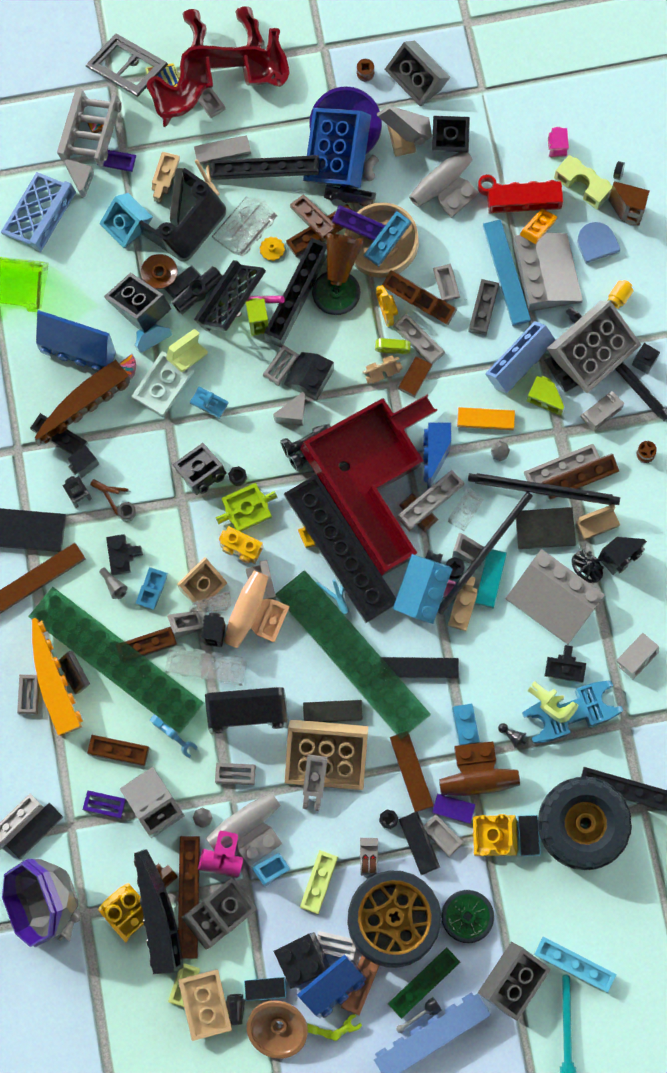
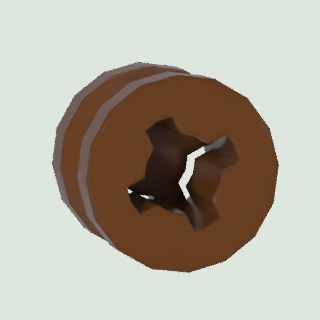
M361 59L357 63L356 74L361 81L367 82L374 77L375 66L370 59Z
M651 441L641 442L636 452L638 460L642 463L652 462L655 458L657 447Z

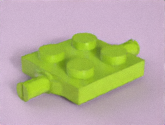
M254 483L222 497L226 513L215 518L218 524L229 520L236 530L242 532L272 518L268 509V502L278 497L275 491L264 495L259 490L257 484Z

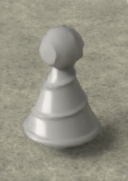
M78 912L73 913L62 933L59 934V941L63 937L71 941L74 923L79 922L81 919Z

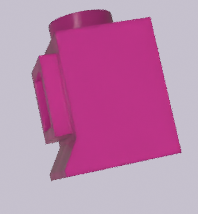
M554 127L549 132V157L567 156V150L569 149L567 128Z

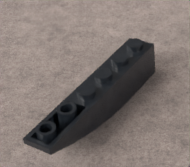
M143 849L134 853V865L138 876L137 885L141 895L140 904L144 914L143 924L147 933L146 943L150 952V966L153 974L173 973L184 968L178 928L163 880L148 850Z

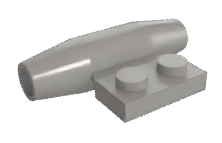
M458 152L443 161L409 195L411 202L419 207L437 196L439 205L452 218L479 194L468 180L459 177L472 162L470 154L468 152Z
M271 792L250 802L224 820L206 839L213 850H215L219 831L236 833L238 835V851L250 867L282 844L273 829L263 823L281 805ZM228 836L221 839L222 846L225 847L232 844V839Z

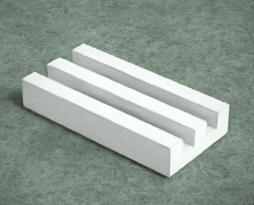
M318 931L317 939L321 945L351 951L350 955H345L352 960L354 959L356 949L354 944L350 947L321 940L322 936L353 943L351 938ZM323 949L324 954L340 958L344 955V953Z

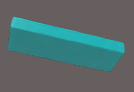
M492 549L487 555L475 601L476 605L494 609L507 552Z

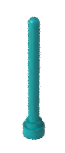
M564 974L562 976L564 1062L560 1066V1073H576V1067H574V1062H572L570 976Z

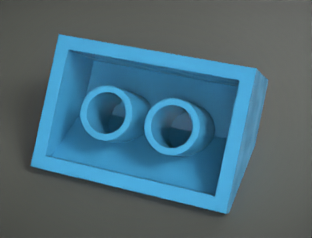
M412 554L393 609L433 624L452 568Z

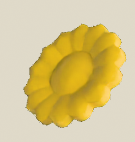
M272 236L265 238L259 247L260 254L268 261L280 259L285 251L282 240Z

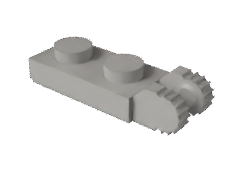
M309 754L307 756L303 787V809H307L309 806V796H315V811L320 810L328 757Z

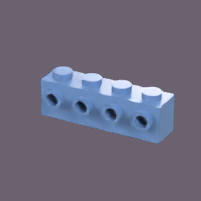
M534 321L485 375L495 389L508 393L526 375L527 371L538 362L540 357L548 351L546 348L555 341V338L546 325Z

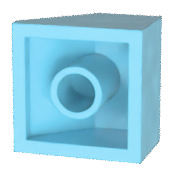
M129 193L114 197L99 224L123 248H126L142 234L139 222L142 220L149 225L153 217Z

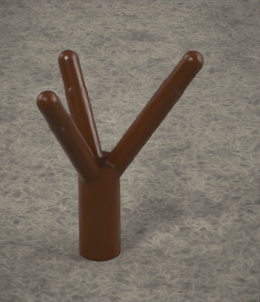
M93 479L90 486L104 493L115 514L118 516V509L108 492L119 494V491L128 492L129 489L109 487Z

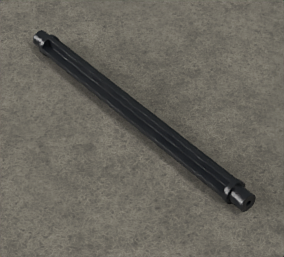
M572 306L566 310L570 317L569 319L574 324L582 317ZM624 362L618 365L615 370L656 416L665 422L667 420L666 408L650 393Z
M469 473L468 482H475V484L610 506L612 504L620 505L621 497L613 496V494L480 473Z

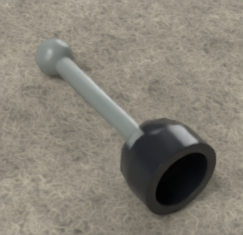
M432 997L425 1003L424 1011L405 1024L398 1025L396 1028L397 1032L403 1033L406 1027L425 1014L436 1015L440 1013L442 1009L435 998Z

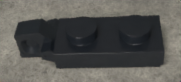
M327 185L324 198L331 201L339 199L344 203H359L365 207L374 204L376 193L344 186L339 188Z

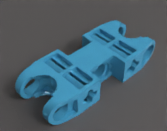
M612 681L594 682L577 688L575 690L577 699L561 705L557 703L558 708L566 707L571 702L579 705L575 714L567 722L559 723L547 715L540 708L541 701L523 711L524 718L530 716L532 718H539L544 724V729L540 734L532 737L533 743L551 742L568 736L571 733L568 725L586 719L588 727L591 728L605 723L622 713V706L614 708V706H607L602 701V694L605 693V690L613 687Z

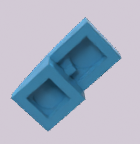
M149 567L136 604L155 610L168 573Z

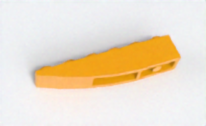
M34 618L32 619V644L37 679L58 736H62L81 728L83 719L80 712L74 709L73 704L76 702L73 694H68L66 689L68 682L65 675H61L58 668H61L60 662L57 657L52 655L53 645L50 639L46 640L44 632H46L44 623Z

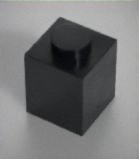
M644 343L635 356L632 366L648 375L657 361L660 351Z
M86 445L68 458L70 463L68 468L74 475L78 473L81 478L99 465L97 458Z

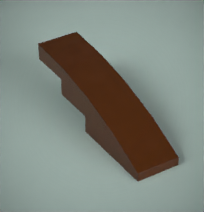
M390 270L382 284L385 289L446 325H449L457 311V308L392 270Z

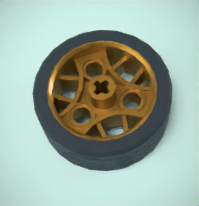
M394 870L377 873L365 880L352 896L347 920L349 935L355 948L374 964L391 968L411 965L424 957L438 938L441 928L439 901L426 882L414 874ZM395 887L393 895L391 896L385 888ZM380 890L388 901L377 907L372 895ZM401 895L408 899V903L405 906H401L397 902V898ZM416 898L419 899L423 907L413 906ZM369 899L373 908L363 909L364 904ZM412 911L425 912L426 922L413 924ZM396 915L397 921L392 923L391 918ZM370 916H377L380 922L377 926H371L368 923ZM426 926L424 935L421 937L415 928ZM402 931L410 932L411 940L403 941L400 938V933ZM376 933L373 943L367 938L366 934ZM379 934L392 939L387 950L376 946ZM396 943L401 951L391 952L390 949Z

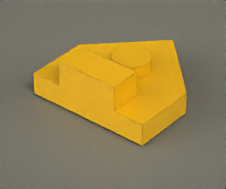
M381 285L376 287V297L386 326L389 327L394 325V316L398 315V309L393 295L389 296L384 286Z

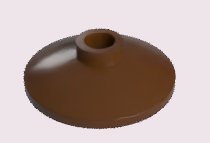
M152 255L141 266L142 280L155 289L167 288L177 278V265L167 255ZM162 272L163 275L157 276V273Z

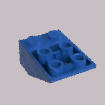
M428 423V428L424 429L423 446L427 447H424L423 464L427 465H424L423 482H427V488H430L450 452L451 423Z

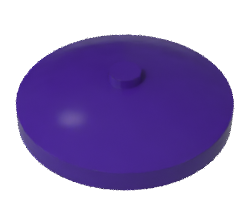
M344 86L327 91L316 101L313 108L356 110L370 114L371 121L366 154L375 147L381 135L382 120L377 116V113L380 112L379 107L369 94L355 87ZM312 108V111H311V114H310V119H309V127H310V129H311L313 108Z

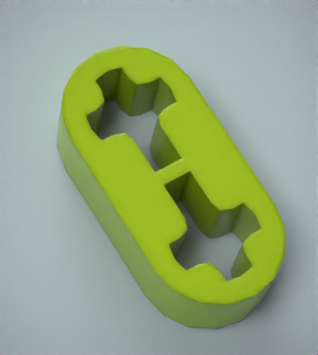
M380 338L375 341V351L391 354L410 353L411 342L407 340Z

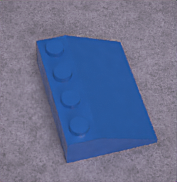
M313 108L307 156L319 155V175L303 176V181L361 188L371 115L356 110Z
M38 310L36 344L41 353L48 356L50 354L56 355L57 358L63 361H74L76 365L85 367V365L92 367L96 372L114 360L116 351L109 333Z

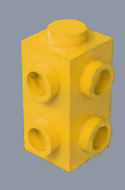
M229 526L226 531H222L219 537L223 552L228 555L235 554L240 557L241 561L247 564L250 562L255 564L264 548L263 542Z

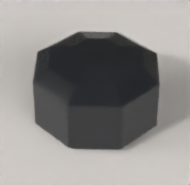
M240 466L233 467L228 473L230 483L235 486L243 485L247 480L246 471Z
M387 809L380 814L379 823L384 829L391 830L397 826L399 817L395 811Z

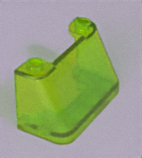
M0 257V303L23 306L27 308L28 312H38V309H42L49 263Z

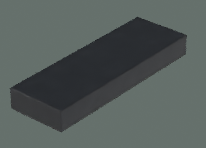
M40 413L31 425L30 430L37 434L48 417ZM68 429L61 434L57 433L50 441L71 455L88 444L86 440Z
M49 802L6 846L21 859L63 816Z
M418 811L398 819L420 874L424 875L440 868Z

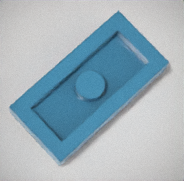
M473 704L453 706L459 744L479 743Z

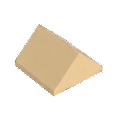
M204 557L177 585L179 590L201 610L227 582L209 560Z

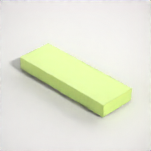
M319 850L300 905L301 909L319 915L338 856Z

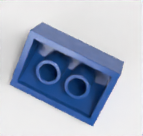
M344 954L301 990L297 996L316 1017L325 1018L333 1012L332 1008L335 1005H341L349 998L348 994L353 990L358 991L361 989L367 978L354 961Z

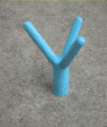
M335 579L332 582L336 594L319 582H316L319 588L337 601L342 615L349 612L343 597L344 589L340 585L339 590Z

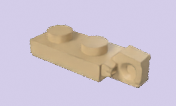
M166 152L161 153L152 180L151 189L154 191V201L161 203L164 193L168 194L180 156Z
M470 577L466 586L464 585L456 596L448 623L449 627L463 631L467 630L477 597L478 589L473 588L475 577Z

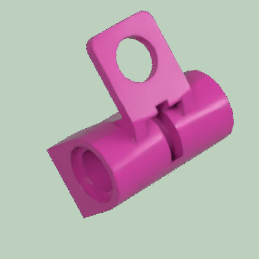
M219 831L215 850H202L198 870L238 878L243 863V857L234 855L238 835L227 831ZM225 836L232 839V846L229 848H225L221 844V839Z

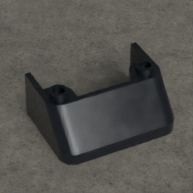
M184 168L182 170L184 182L192 188V195L198 199V202L176 227L172 223L165 222L160 224L155 230L141 220L139 222L142 235L180 261H188L226 215L225 204L205 181Z
M283 687L205 694L207 723L210 734L224 733V729H228V727L268 724L272 726V729L288 728L287 701Z

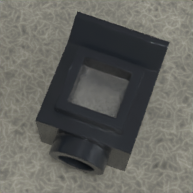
M79 476L67 478L65 484L62 485L75 508L79 507L77 502L86 497L89 501L92 499Z

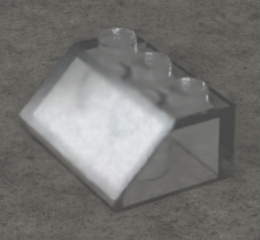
M245 197L212 235V238L233 254L244 256L251 250V246L262 237L263 232L274 223L278 215L265 200Z

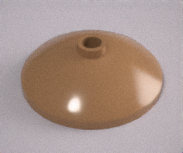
M267 1001L258 1005L251 1012L247 1022V1034L250 1042L259 1052L268 1057L281 1059L291 1057L303 1048L308 1036V1027L304 1016L291 1004L283 1001Z

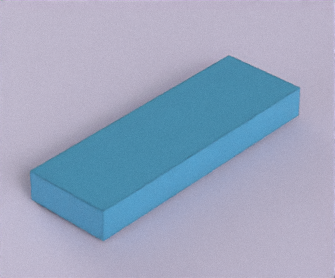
M396 211L363 256L379 267L412 222Z

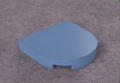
M588 223L578 234L577 244L585 264L620 252V247L613 231L603 223Z

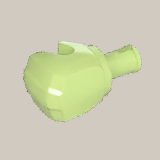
M536 681L528 689V692L541 701L540 708L559 723L567 722L578 709L579 705L575 702H571L566 707L558 708L557 703L563 701L564 696H555L557 694L555 689L548 692L537 684Z

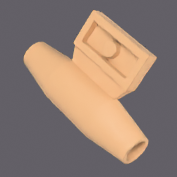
M254 570L241 590L229 618L224 643L238 648L250 628L256 635L275 642L290 606L272 598L263 599L268 581L267 575Z

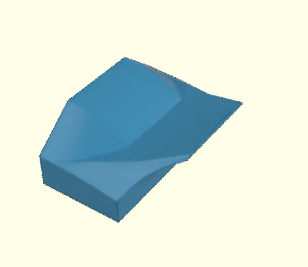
M155 324L146 333L141 330L136 332L135 347L137 351L142 353L173 334L170 328Z

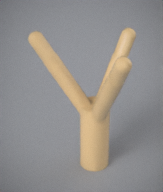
M196 159L195 163L205 182L219 196V191L211 182L210 166H206L205 173Z

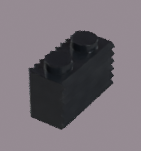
M211 612L209 615L204 616L201 638L206 646L222 647L226 625L224 618L220 617L221 614Z

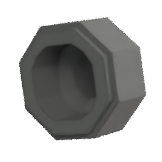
M502 441L494 443L491 449L493 459L498 461L507 459L510 452L508 444Z
M124 502L118 507V517L124 522L132 521L136 516L135 506L130 502Z
M203 807L195 810L193 815L195 825L201 828L209 826L213 819L210 810Z

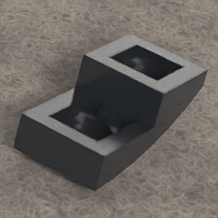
M552 356L544 360L564 392L578 386Z

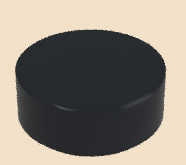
M618 161L616 163L613 174L614 179L621 180L625 162Z

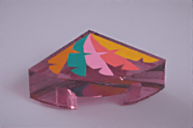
M130 354L119 363L129 375L130 380L136 371V360L133 354Z

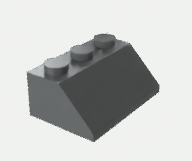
M415 40L403 42L384 69L419 106H422L439 93L450 79V76Z

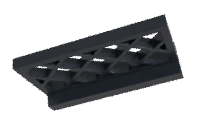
M233 260L194 320L205 331H210L211 329L227 331L266 270L263 267L241 265L238 261Z

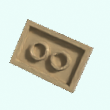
M218 969L178 979L192 1041L232 1031Z

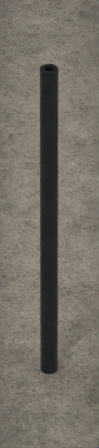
M525 493L441 602L438 609L439 614L442 615L531 500L533 497L531 493Z

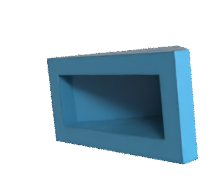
M280 853L252 868L264 887L290 870Z

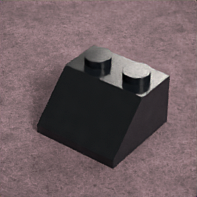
M433 116L432 151L469 152L470 117Z
M301 352L284 385L300 393L304 392L306 396L317 401L334 371V362L319 354Z

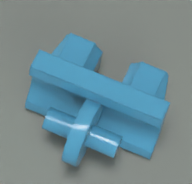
M201 387L197 388L195 395L190 400L191 405L219 419L229 404L227 400Z

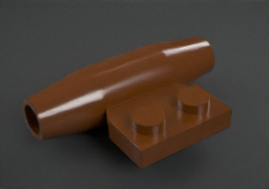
M493 741L454 746L456 765L461 773L439 779L441 795L452 796L495 793L520 786L518 770L494 769L496 755Z

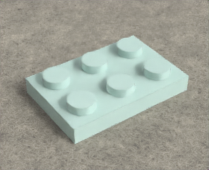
M163 351L131 396L132 399L162 417L165 416L194 373V370L190 367L184 372L179 371L166 359L167 353Z

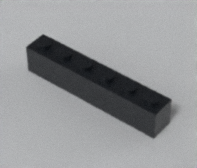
M311 238L283 294L284 303L278 304L264 332L265 341L280 348L284 345L327 258L326 243Z

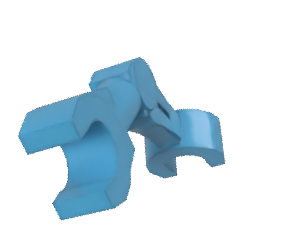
M155 714L151 717L149 721L182 746L181 751L183 755L188 758L191 757L187 753V748L190 746L197 750L196 744L189 741L184 742L177 735L176 731L166 725Z

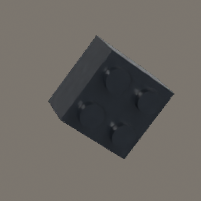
M315 932L309 933L273 951L290 989L318 977L330 967Z

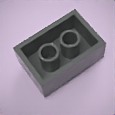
M511 941L478 991V994L506 1015L518 1021L551 969L526 949Z

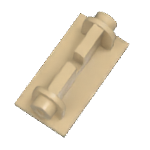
M391 355L382 359L383 363L377 365L375 362L367 365L366 370L362 371V373L368 374L366 377L367 383L374 384L385 379L383 371L386 372L387 377L399 373L403 368L401 363L396 361L400 358Z

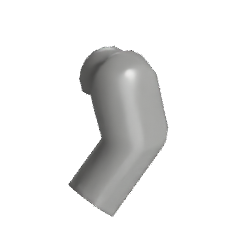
M372 155L364 163L362 176L367 181H372L375 178L373 167L379 161L375 155Z

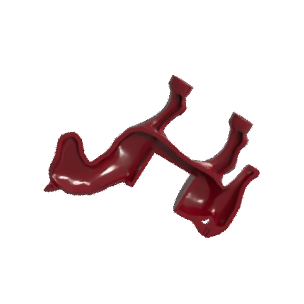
M242 6L237 8L235 13L237 20L242 23L247 32V45L241 47L203 45L207 28L206 24L201 21L199 10L188 9L182 14L183 19L192 29L193 41L191 47L181 56L180 78L177 86L169 85L162 78L156 76L151 77L147 81V90L153 99L157 114L163 118V127L169 124L171 118L182 116L193 109L204 90L213 87L211 68L242 67L246 85L255 86L269 83L277 87L283 86L290 73L287 57L279 42L280 29L269 28L268 45L266 50L262 49L264 40L258 29L259 22L254 18L251 7Z

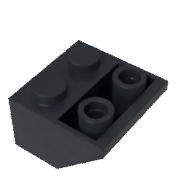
M616 537L601 550L598 559L601 560V563L612 575L616 572L620 574L628 567L631 560L636 561L642 555L647 541L640 538Z

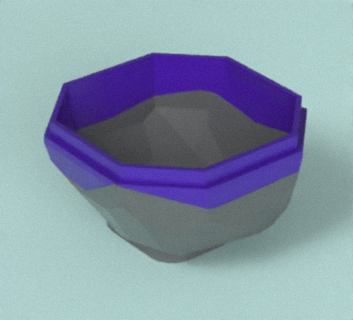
M26 859L4 874L2 900L15 935L29 947L34 946L36 948L62 933L75 909L78 907V898L67 871L42 859Z

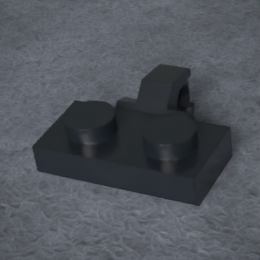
M125 534L106 537L111 574L130 573V561H134L133 557L143 556L141 545L132 546L131 543L127 544Z
M565 645L563 655L559 654L558 658L547 657L544 677L583 683L586 663L577 662L576 657H572L573 646Z

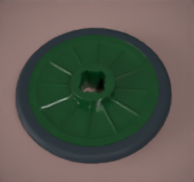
M328 272L321 274L316 279L312 289V296L316 306L330 315H342L350 312L357 305L361 293L359 283L353 275L349 274L346 283H342L340 286L331 284V280L328 279ZM335 290H338L339 293L338 295H335V293L333 292Z
M461 890L452 894L446 900L441 914L442 924L449 936L456 941L475 943L485 938L491 931L494 923V911L489 900L481 893L474 890ZM466 912L472 915L470 921L463 918Z

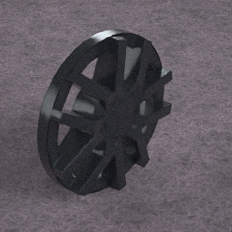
M584 549L573 555L572 567L578 576L588 583H597L601 580L604 566H601L600 559L592 555L591 551L586 552Z

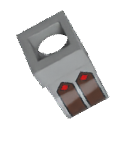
M360 838L361 876H373L377 874L378 838Z

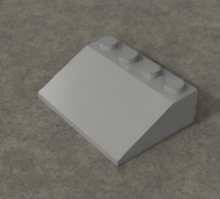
M545 233L536 244L520 235L514 236L513 247L528 312L583 302L567 233Z
M599 301L546 349L557 364L588 393L638 349L641 343L612 302Z
M541 549L505 599L568 645L601 602L604 594Z

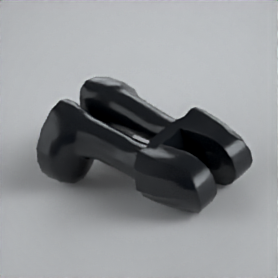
M330 424L312 428V433L295 442H291L288 438L280 440L286 457L289 458L290 464L296 471L303 468V464L307 459L303 452L295 453L301 450L300 448L304 441L331 427Z

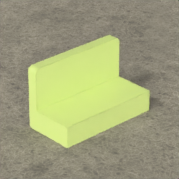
M195 329L168 347L166 359L181 372L187 370L208 353L198 343L200 333Z

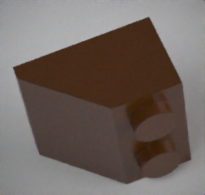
M614 181L608 201L621 221L626 222L628 225H640L650 190Z

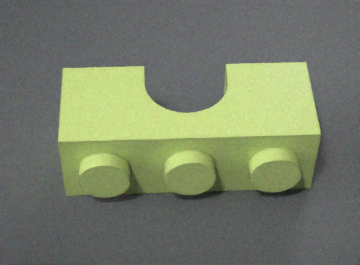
M568 155L555 171L554 179L561 181L562 185L568 189L575 182L584 183L587 186V190L584 193L583 200L596 210L610 196L612 189L610 182L596 175L593 169L585 167L578 158Z

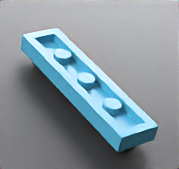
M544 936L534 953L538 958L606 993L609 992L617 975Z

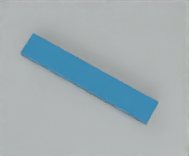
M501 219L483 223V229L512 326L530 322L531 318Z

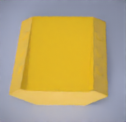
M516 815L473 816L474 856H517L519 849Z

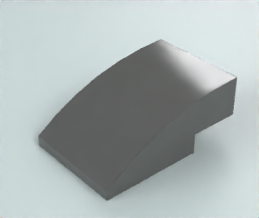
M232 877L181 918L205 950H207L225 935L229 934L256 911L257 908Z

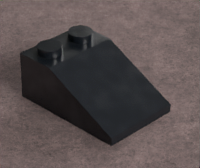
M131 272L104 296L130 323L144 333L171 310L164 294Z

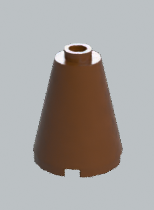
M327 233V272L331 284L341 286L342 283H346L364 240L359 238L355 240L352 236Z

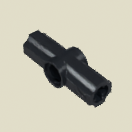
M212 266L198 279L192 280L188 288L171 301L175 309L183 315L195 303L204 300L206 294L222 278L220 271ZM196 288H201V289H202V290H201L200 292H198V293L193 292V290L196 289Z

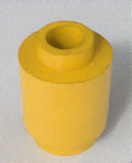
M626 280L618 281L608 295L607 301H611L617 309L624 306L634 292L632 284Z

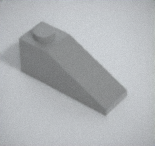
M390 105L377 113V116L406 141L422 145L425 141L432 138L429 117Z

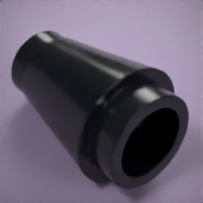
M243 994L227 995L225 1002L231 1025L243 1024L245 1007Z

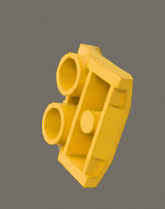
M129 883L119 887L98 908L101 915L125 943L133 933L144 925L143 908L140 904L141 897Z

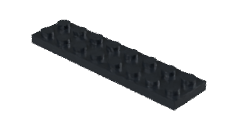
M317 474L285 492L284 497L364 622L368 623L392 608L396 597Z

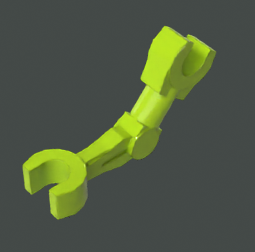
M351 1014L343 1022L344 1025L334 1031L322 1029L307 1023L308 1033L318 1034L327 1039L337 1041L345 1033L359 1030L362 1024L359 1023L353 1026L351 1020L356 1015Z

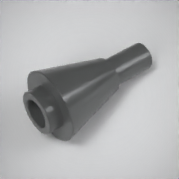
M105 567L100 569L99 573L105 579L112 599L123 598L127 593L128 587L114 576H111Z

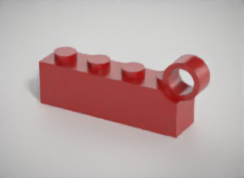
M488 174L481 176L478 181L479 193L487 196L488 213L562 209L563 193L561 181H530L521 184L519 182H512L502 185L497 183L492 175ZM483 182H490L493 186L485 189L481 184Z

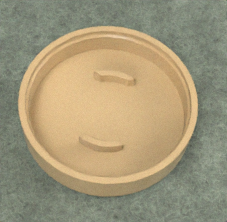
M374 203L363 207L357 212L386 225L394 213L398 211L412 222L379 267L363 256L374 241L347 229L345 230V235L352 236L355 240L357 238L364 240L354 266L368 276L386 278L390 270L399 274L416 257L419 247L416 224L410 214L397 205Z

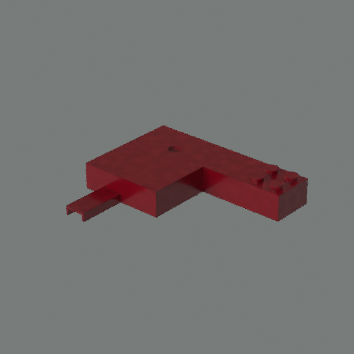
M428 394L395 413L392 412L385 399L382 398L304 441L300 448L382 576L408 562L412 554H417V551L382 498L379 490L418 469L424 462L404 430L437 412L438 409H434L428 399ZM341 462H347L350 466V469L348 471H342L339 468V464Z

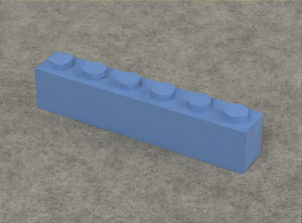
M471 992L462 998L463 1003L456 1006L454 1003L444 1009L446 1014L443 1016L435 1015L427 1020L429 1025L421 1028L419 1025L411 1030V1036L407 1039H404L402 1036L393 1042L394 1047L388 1051L386 1048H383L375 1053L377 1058L374 1059V1062L380 1072H403L489 1017L491 1014L479 994L473 995Z

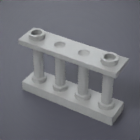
M75 89L57 150V154L62 161L70 159V156L73 154L94 157L99 167H103V163L108 157L107 150L117 115L122 109V102L116 93H113L110 102L89 99L83 89ZM87 106L107 108V116L105 118L84 115V108ZM82 122H88L104 126L102 133L99 134L79 131V125ZM82 138L99 141L97 150L74 147L75 139Z

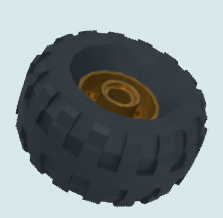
M575 777L559 783L546 795L538 815V831L545 849L561 864L578 870H594L612 863L625 850L632 830L631 813L624 797L612 785L593 777ZM582 818H585L588 822L585 829L580 826Z

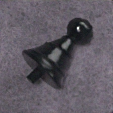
M501 723L498 726L499 732L506 733L515 749L520 743L522 745L526 744L523 741L526 733L509 730L508 725L505 723Z

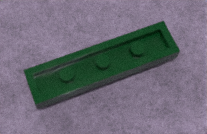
M446 947L388 1005L402 1019L461 962Z

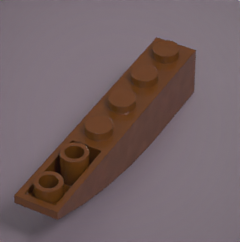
M116 359L82 382L55 408L35 436L38 446L47 444L54 435L63 433L70 424L79 422L83 415L93 412L103 401H109L116 392L123 391L129 386V375Z

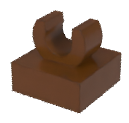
M159 863L156 865L166 888L178 878V875L169 865L164 868Z

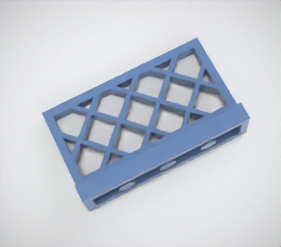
M36 172L1 233L41 252L76 194L74 187L67 181L63 183ZM39 179L45 181L46 185L36 188ZM55 186L61 187L59 192L51 194L50 188ZM48 190L49 196L40 199L38 193ZM36 194L37 200L28 203V197ZM51 200L50 207L43 209L41 203ZM39 205L40 211L31 214L29 208ZM27 209L28 215L19 218V212ZM42 215L43 219L41 222L34 224L32 218ZM30 220L31 226L22 229L20 223ZM18 224V231L9 232L11 226ZM33 230L34 234L30 240L24 238L23 233Z

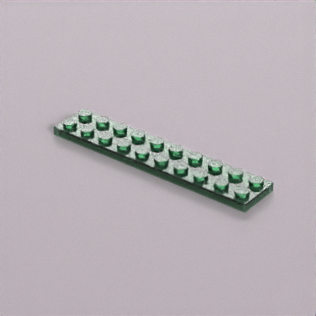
M305 570L275 594L281 603L290 606L288 611L400 740L431 716L430 712Z
M54 587L49 590L28 616L31 620L37 618L39 622L43 621L49 634L71 651L73 650L76 655L151 713L155 714L177 733L181 734L204 705L203 701Z

